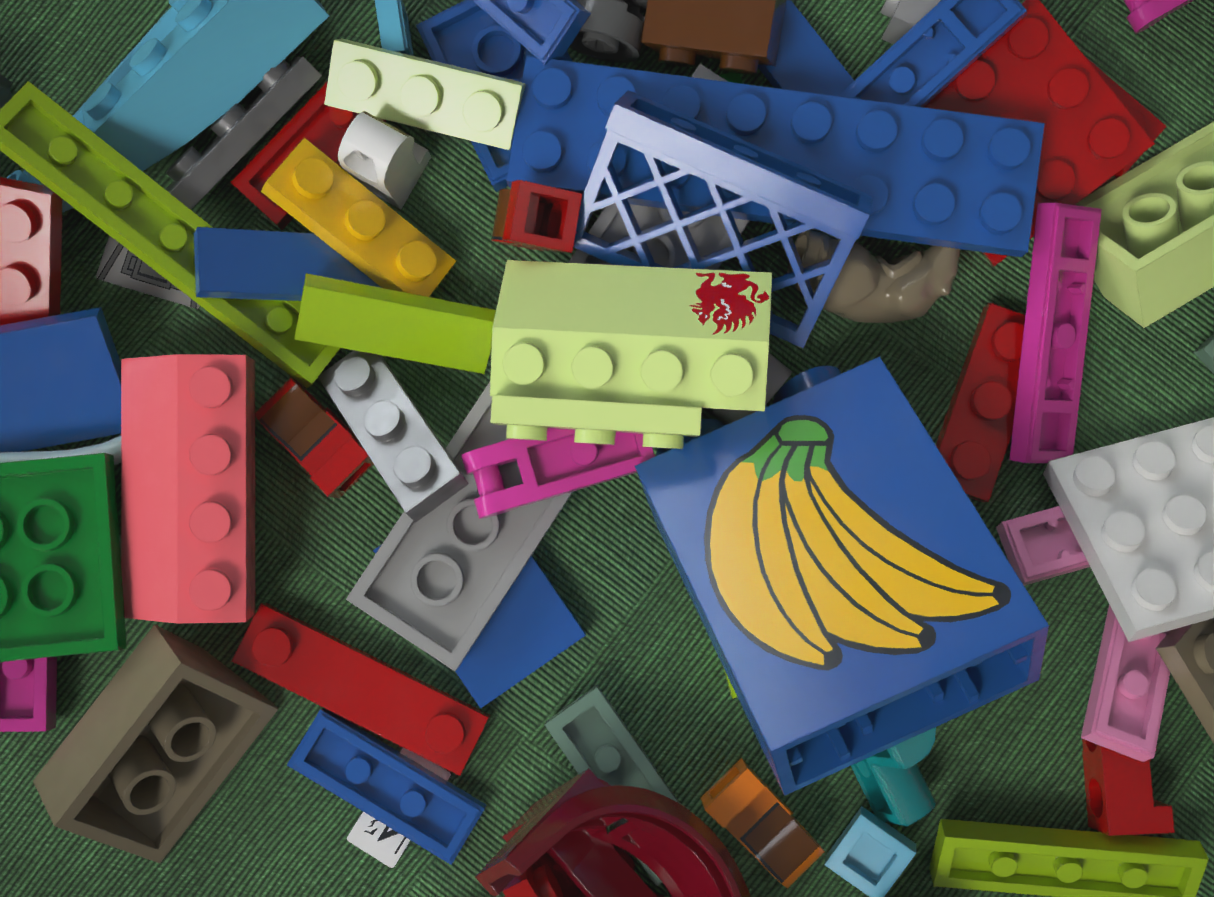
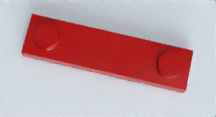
M268 603L260 604L232 659V662L459 776L462 774L490 717V714Z

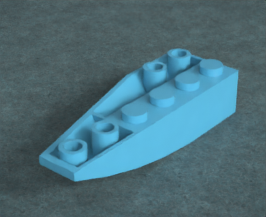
M169 0V4L172 7L158 20L73 117L137 168L144 171L187 144L223 116L233 105L238 104L263 80V76L272 67L276 68L322 24L329 15L320 1ZM16 170L7 177L9 179L44 185L26 170L23 172ZM63 200L62 212L74 208Z

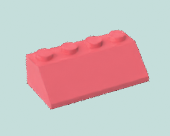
M174 354L121 359V570L125 618L176 624L247 622L255 615V360L247 355Z

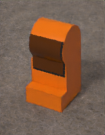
M742 758L701 797L705 811L721 827L726 828L786 888H789L825 852L811 834L792 815L793 812Z

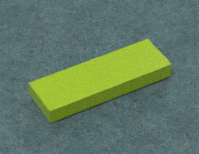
M306 273L294 339L485 374L492 348V327L496 310Z

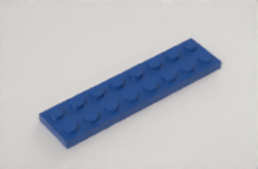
M526 56L522 83L526 85L515 123L506 178L509 188H511L512 181L523 180L582 193L583 196L607 133L605 127L614 103L629 90L873 196L870 216L860 236L1014 257H1023L1028 252L1045 123L551 59L544 65L537 57ZM619 143L612 165L622 188L654 177L644 153ZM660 161L665 172L676 168ZM688 174L669 182L681 211L692 212L715 203L704 179ZM606 180L598 198L611 194ZM658 186L627 198L629 204L667 209ZM722 188L726 199L734 195H737L734 192ZM754 201L730 209L735 219L774 224L768 207ZM783 214L787 225L798 222V220Z

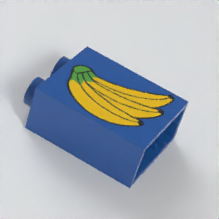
M880 357L844 373H841L838 368L833 366H819L808 369L785 383L777 392L773 404L765 407V411H756L727 425L717 419H701L700 436H684L683 449L658 448L656 457L635 465L657 528L784 796L1039 680L1049 625Z

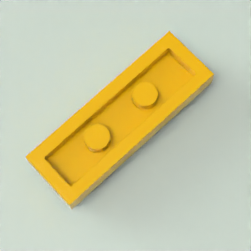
M305 138L270 176L261 190L264 195L382 288L429 297L456 262L454 258Z

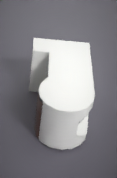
M366 111L360 112L353 119L342 138L338 151L340 165L347 173L377 197L399 209H402L431 159L429 151L415 143L412 136Z

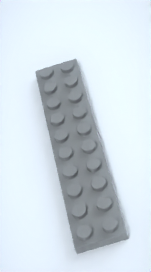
M699 64L692 75L694 78L728 82ZM616 203L604 208L588 232L610 243L629 236ZM630 204L641 231L671 220L668 209ZM682 211V214H683V215H685V214H687V213H690V212H684V211ZM710 216L687 225L701 257L732 246L720 216ZM734 218L738 230L742 234L750 220ZM676 230L646 241L655 263L672 268L689 262ZM634 245L626 248V250L637 254ZM578 249L568 262L612 265ZM724 261L708 266L706 269L719 270ZM490 382L445 448L469 484L416 523L404 511L346 598L347 601L453 671L458 670L573 493L570 492L496 516L479 519L474 499L480 496L473 474L466 475L461 455L474 449L508 440L506 438L507 425L490 423L492 404ZM517 461L499 466L505 489L523 484Z

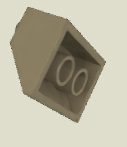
M154 624L35 777L33 783L55 827L161 863L278 711V708L273 702L205 649Z

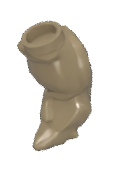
M816 229L800 233L794 244L803 267L805 268L830 259L839 238L829 237L827 233ZM855 241L823 309L843 318L864 323H894L922 317L939 297L950 294L958 271L960 249L931 246L927 250H917L886 262L880 255L873 256L867 248ZM788 261L787 273H791L793 269ZM822 275L808 279L813 292H815ZM796 283L795 288L801 292L799 284Z

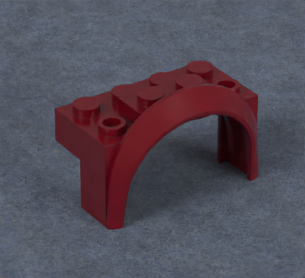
M589 768L536 801L502 836L507 843L475 876L490 895L498 896L516 876L522 875L536 862L538 867L547 864L552 869L561 887L563 897H665L659 893L652 892L635 873V864L627 853L629 852L646 864L658 876L672 897H750L744 878L724 844L689 809L660 793L648 789L622 785L611 786L606 781L597 778ZM615 823L612 826V828L607 832L606 827Z

